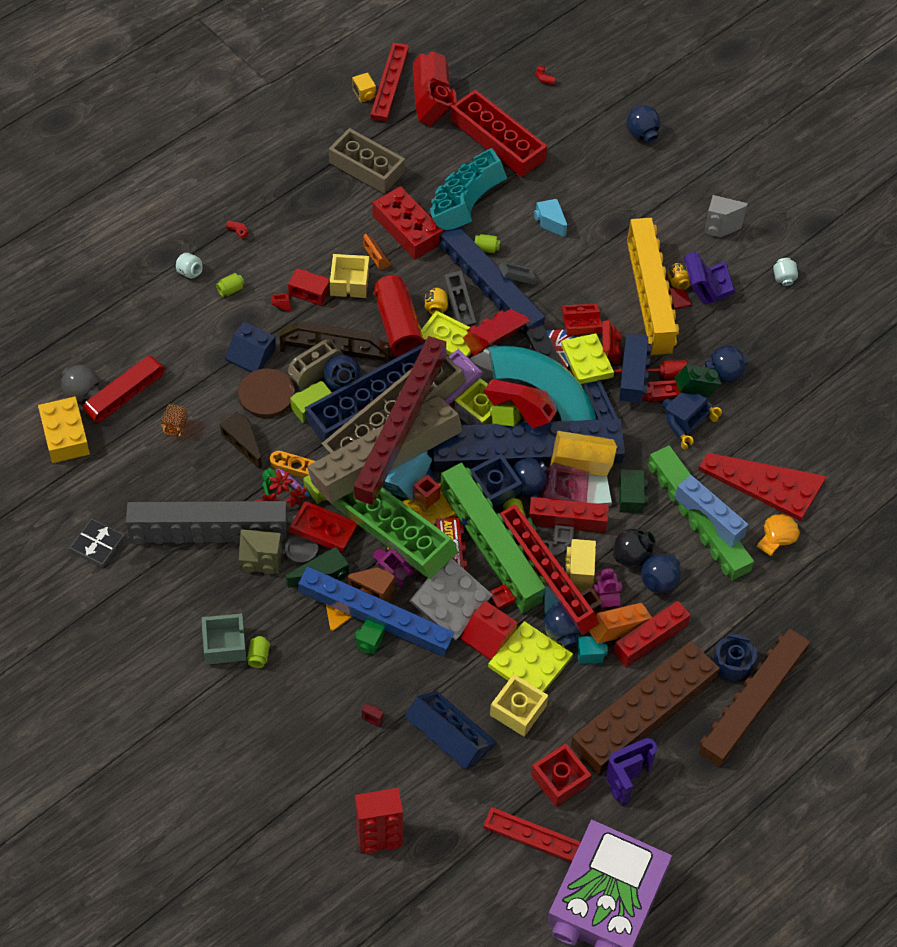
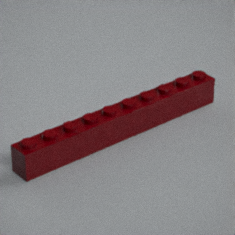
M428 336L354 484L355 500L374 505L447 355L446 341Z

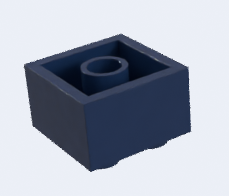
M502 453L470 469L473 476L472 479L475 483L480 484L483 490L482 494L485 498L490 499L493 508L512 499L521 492L522 482Z

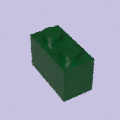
M686 364L674 377L679 393L701 394L702 396L710 397L721 385L717 369Z
M643 470L620 471L619 512L643 513V508L648 503V495L644 494V490H647V478H644Z

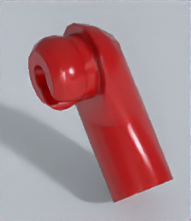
M537 66L535 75L541 83L555 85L556 77L546 75L545 67Z
M228 220L227 229L236 231L241 239L248 236V229L245 224Z

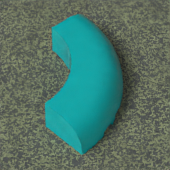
M492 148L473 157L474 161L470 164L461 165L457 173L452 172L445 179L446 183L438 187L435 192L436 196L431 201L432 207L430 208L432 218L438 227L452 230L471 222L472 207L480 196L494 185L507 179L502 163Z
M515 346L488 347L493 378L495 380L547 391L556 403L557 412L555 415L558 421L597 420L594 408L582 385L557 361L527 348Z

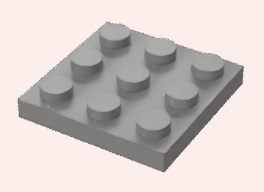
M451 559L431 579L428 578L410 602L433 623L453 631V641H455L465 630L474 612L484 601H488L492 594L456 561Z

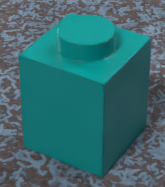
M593 636L578 637L577 653L579 664L603 663L604 655L608 654L607 643L597 644Z

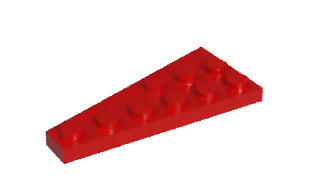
M712 453L706 454L698 468L699 471L799 521L803 519L827 477Z

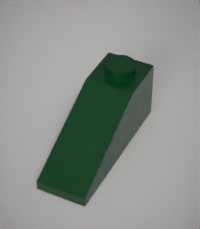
M335 547L286 574L285 578L288 588L298 587V583L308 566L340 581L349 574V564Z

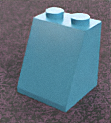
M426 451L391 470L382 488L393 495L413 501V485L426 475L432 459L427 455L428 452Z

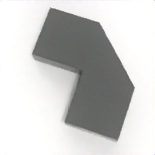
M555 525L553 541L542 540L555 558L566 552L567 546L571 547L574 527Z

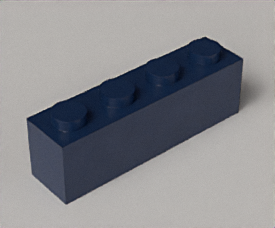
M626 334L619 401L642 403V395L646 396L647 385L644 382H648L649 371H645V368H649L650 357L646 356L650 355L651 352L648 336Z

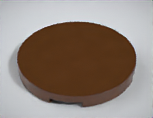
M269 368L249 373L241 381L238 389L239 402L243 409L260 418H272L283 414L291 405L290 398L295 394L291 379L285 373Z

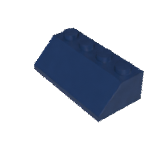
M437 691L417 696L405 715L410 720L411 725L424 732L426 738L438 744L444 753L453 757L455 762L465 769L476 765L497 743Z

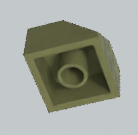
M241 529L239 547L240 570L279 574L282 559L281 533Z

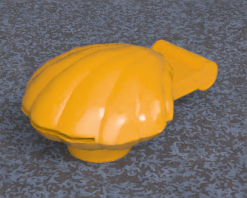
M784 514L772 515L765 520V536L758 543L757 547L772 556L779 546L790 545L797 541L800 534L798 524L793 518Z

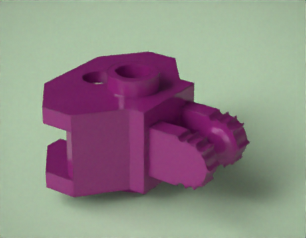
M378 549L374 552L373 557L377 561V566L382 570L390 571L395 576V585L400 589L403 587L402 580L407 575L410 577L414 576L413 569L394 549L388 552Z
M607 568L600 573H594L592 588L602 601V604L598 606L600 612L604 611L605 607L614 606L615 609L620 608L622 583L617 580L614 570Z

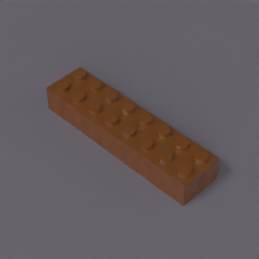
M692 641L688 642L574 734L570 747L600 776L607 770L609 758L613 752L646 738L717 679L720 668Z

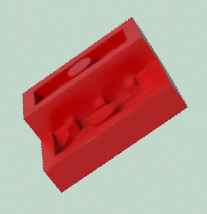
M597 303L561 306L566 335L603 333V325L600 320V310Z

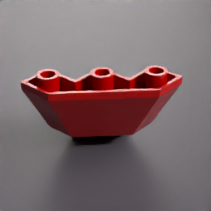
M495 379L491 380L484 389L486 396L494 406L505 401H513L532 429L549 423L557 412L556 403L545 390Z

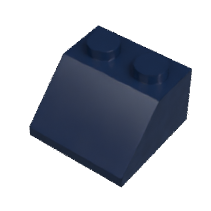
M243 322L233 335L225 360L249 372L262 369L276 350L275 336Z

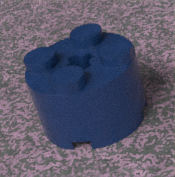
M731 634L723 640L721 639L717 644L713 657V662L720 668L718 677L733 682L745 681L753 670L757 650L750 643V640L743 635Z

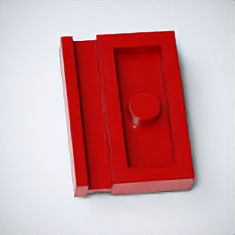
M610 320L603 321V352H607V357L614 365L621 364V356L623 355L621 347L622 333L613 324L610 325Z

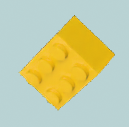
M76 396L38 405L52 463L90 455Z

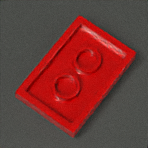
M305 501L291 523L289 532L330 549L336 547L340 553H343L358 528V524L349 518Z

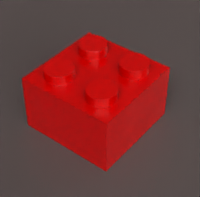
M566 743L532 765V778L555 807H558L590 785V772Z

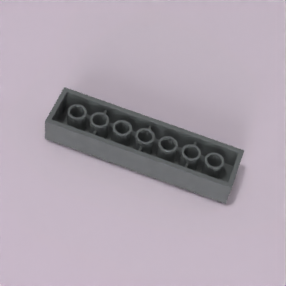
M286 501L127 502L126 525L130 543H240L241 529L281 533V542H287L288 519Z

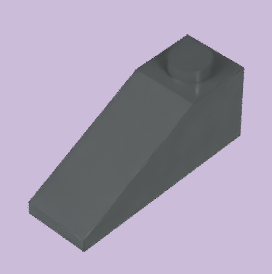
M462 271L445 274L441 278L444 291L448 294V303L455 320L465 325L476 323Z

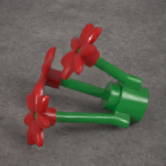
M268 468L262 474L264 480L262 486L265 494L262 495L263 499L256 501H281V498H275V493L270 495L269 489L277 488V494L280 495L283 488L291 496L286 502L290 503L292 508L295 504L301 505V499L307 498V495L304 494L307 488L301 489L298 486L296 490H293L287 485L294 482L292 479H287L289 476L288 471L282 475L279 470L276 472V470Z

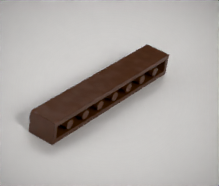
M790 628L786 634L781 633L776 641L777 646L769 649L765 656L767 658L765 662H760L754 671L756 674L753 677L749 676L744 683V690L742 692L739 690L736 693L732 706H726L722 712L723 718L720 721L716 720L710 729L712 731L709 736L705 735L700 741L701 749L699 754L719 768L807 651L810 641Z

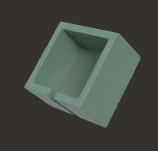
M242 613L202 617L203 648L206 665L247 661Z

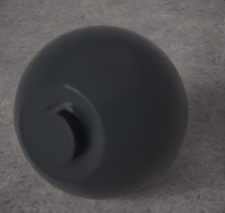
M639 529L625 530L618 535L614 542V559L629 568L641 567L652 556L656 539L650 531L644 533Z

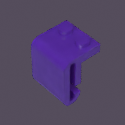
M692 252L685 255L684 262L692 289L703 304H711L736 293L728 265L725 261L708 268L703 259L700 258L699 253Z
M645 738L610 755L606 779L611 787L613 798L616 801L618 800L621 806L629 803L633 788L630 780L639 777L642 763L646 761L645 769L647 773L652 769L657 751V745L652 739Z

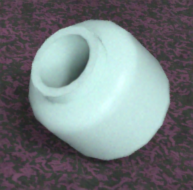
M183 253L178 257L176 270L179 274L192 279L202 272V261L199 257L190 253Z
M790 258L779 259L773 267L775 280L778 283H782L783 286L793 284V281L798 278L796 262Z

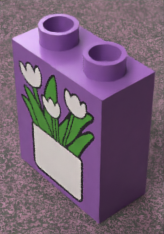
M591 819L549 911L548 925L554 927L551 933L552 936L572 946L576 945L577 940L580 939L594 947H635L668 871L672 855Z

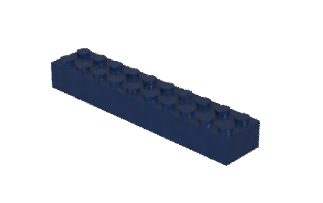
M621 419L556 421L534 429L528 423H517L515 426L499 424L461 425L462 432L431 448L433 471L448 470L461 462L465 468L472 469L501 453L511 467L525 458H533L540 463L543 461L546 466H550L557 431L614 439L617 449L613 463H622L625 455Z

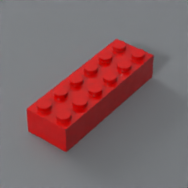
M477 90L472 91L451 106L450 121L487 150L492 148L498 158L521 177L546 160L547 145Z

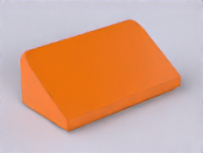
M364 234V248L378 269L381 271L391 267V263L376 241L367 234Z

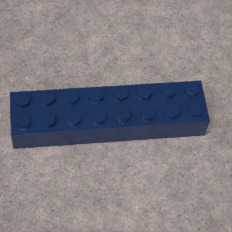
M425 343L306 406L305 419L321 441L324 442L411 370Z

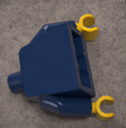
M680 393L674 400L667 398L662 404L663 409L666 411V420L675 435L682 439L681 447L684 450L688 448L685 442H688L691 446L693 444V438L686 436L684 433L689 434L708 414L709 419L713 422H716L722 414L720 408H713L707 398H704L701 394Z

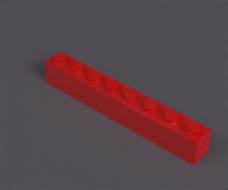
M514 504L501 512L500 516L503 519L504 526L512 532L516 543L523 548L528 560L533 563L538 574L543 578L581 634L583 635L599 625V621L590 605L518 506Z

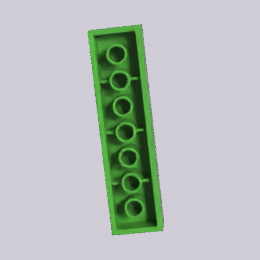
M461 462L441 473L440 491L461 522L462 518L470 517V520L467 521L468 525H465L466 530L501 583L506 584L515 598V604L520 612L524 614L543 603L546 588L545 581L541 576H537L533 563L530 560L527 561L523 548L515 543L512 532L505 528L500 514L495 513L492 502L489 498L484 497L480 484L474 482L470 469L468 467L465 468Z
M381 488L374 505L355 500L354 491L331 503L389 549L397 551L406 562L429 579L458 553L452 538L384 488Z

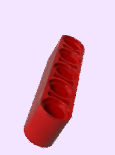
M152 355L145 357L87 400L83 406V411L95 422L103 421L159 379L165 372V366Z

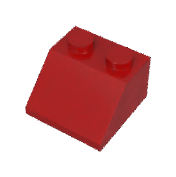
M484 601L472 615L460 640L491 661L517 630V622L487 601Z

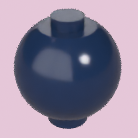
M646 105L634 106L626 121L629 133L639 140H645L647 143L656 140L659 136L657 132L661 121L657 111Z
M733 346L717 348L712 353L710 360L705 361L706 368L717 369L721 382L736 381L743 375L745 366H748L746 355H743L739 349Z
M338 355L331 358L324 368L325 382L334 391L361 377V369L357 361L346 355Z
M525 458L518 461L512 467L522 482L520 494L523 496H535L545 489L548 483L547 472L549 469L543 461L540 463L536 459Z
M656 554L649 557L641 569V578L644 585L654 593L663 594L672 591L678 585L681 577L678 559L675 556Z
M559 602L554 603L544 618L545 632L553 641L562 643L563 648L573 647L578 644L577 638L581 635V632Z

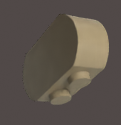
M325 339L294 358L288 367V374L300 387L307 388L324 377V368L331 358L344 354L330 339Z

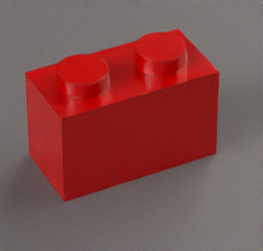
M296 269L288 283L289 296L320 306L323 305L330 292V279L306 270Z

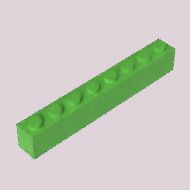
M670 445L650 454L648 462L650 472L656 475L661 487L667 490L671 501L677 504L681 515L687 518L692 530L698 533L702 544L706 545L710 550L712 558L721 565L723 573L728 575L732 581L751 572L754 560L740 541L731 548L717 535L715 526L704 513L697 509L688 510L675 499L677 486L691 474Z

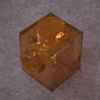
M173 404L167 405L161 420L164 433L168 435H182L188 419L186 407Z

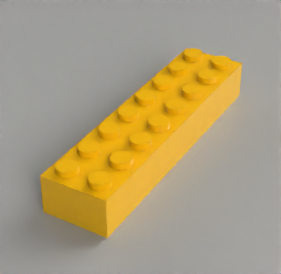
M652 218L631 219L627 244L646 335L648 336V344H651L650 354H672L673 348L677 344L676 335L679 334V327L674 321L676 318L675 310L671 308L672 296L668 294L669 282L665 280L666 268L665 266L662 267L663 255L662 252H659V238L656 239L657 228L656 225H653Z

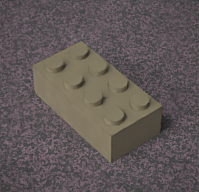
M350 128L329 148L330 164L384 194L405 173V158Z

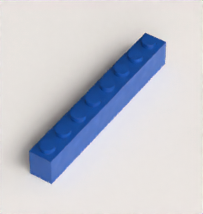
M308 566L298 583V592L362 621L368 619L385 626V631L440 656L445 657L453 640V631Z

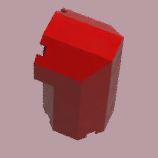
M429 52V55L426 56L425 53L420 54L413 62L415 106L418 120L420 123L430 127L443 118L451 109V106L457 102L456 91L454 89L450 90L449 67L446 57L436 52Z

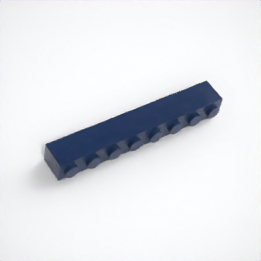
M460 227L440 234V248L448 253L451 260L461 267L463 273L467 274L476 286L480 287L484 295L493 301L497 309L504 312L512 309L530 319L519 330L520 333L526 336V331L542 325L544 327L545 316L510 279L504 278L496 264Z

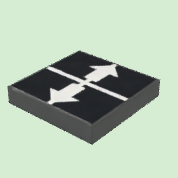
M91 519L69 549L70 552L104 568L125 539V536Z

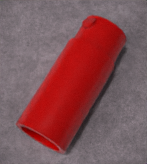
M389 275L377 281L373 295L377 297V306L391 353L397 358L425 343L408 292V286L405 285L401 277Z

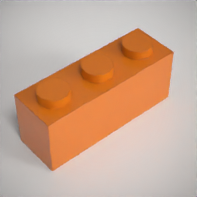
M642 603L597 613L596 617L599 625L589 632L597 644L624 637L652 617Z

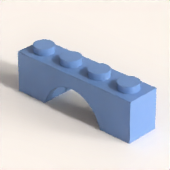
M692 475L677 486L675 499L688 510L697 509L704 513L715 526L717 535L731 548L745 537L748 523Z

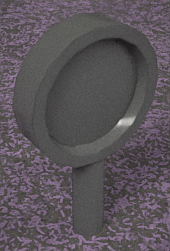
M295 534L285 544L287 560L297 566L310 562L318 556V544Z

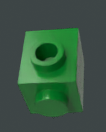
M366 619L362 628H358L355 633L356 648L365 654L375 655L385 636V626Z

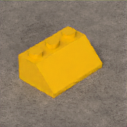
M557 431L550 468L607 477L613 466L617 449L614 439Z

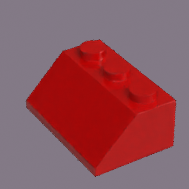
M512 309L506 312L501 310L494 315L495 318L490 319L488 317L483 320L479 327L474 325L467 329V334L463 337V340L473 356H476L483 352L485 348L494 346L514 335L530 319Z

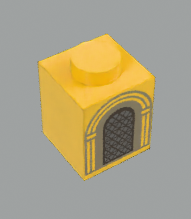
M368 72L352 77L353 91L361 103L376 98V85Z

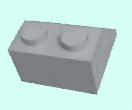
M713 195L704 234L723 237L742 229L747 203Z

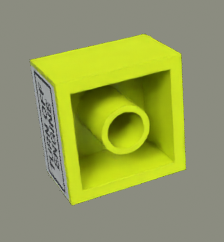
M481 378L455 400L454 410L469 425L492 424L490 409L493 404L484 392L488 384Z

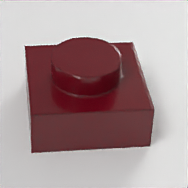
M365 703L361 710L362 719L380 728L384 722V712L375 705L370 706Z

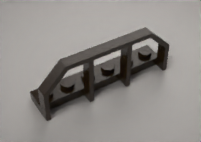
M297 321L281 329L279 336L281 352L285 351L286 345L310 349L321 341L330 339L344 355H349L353 359L355 356L385 361L386 364L392 358L389 343L383 342L370 332Z

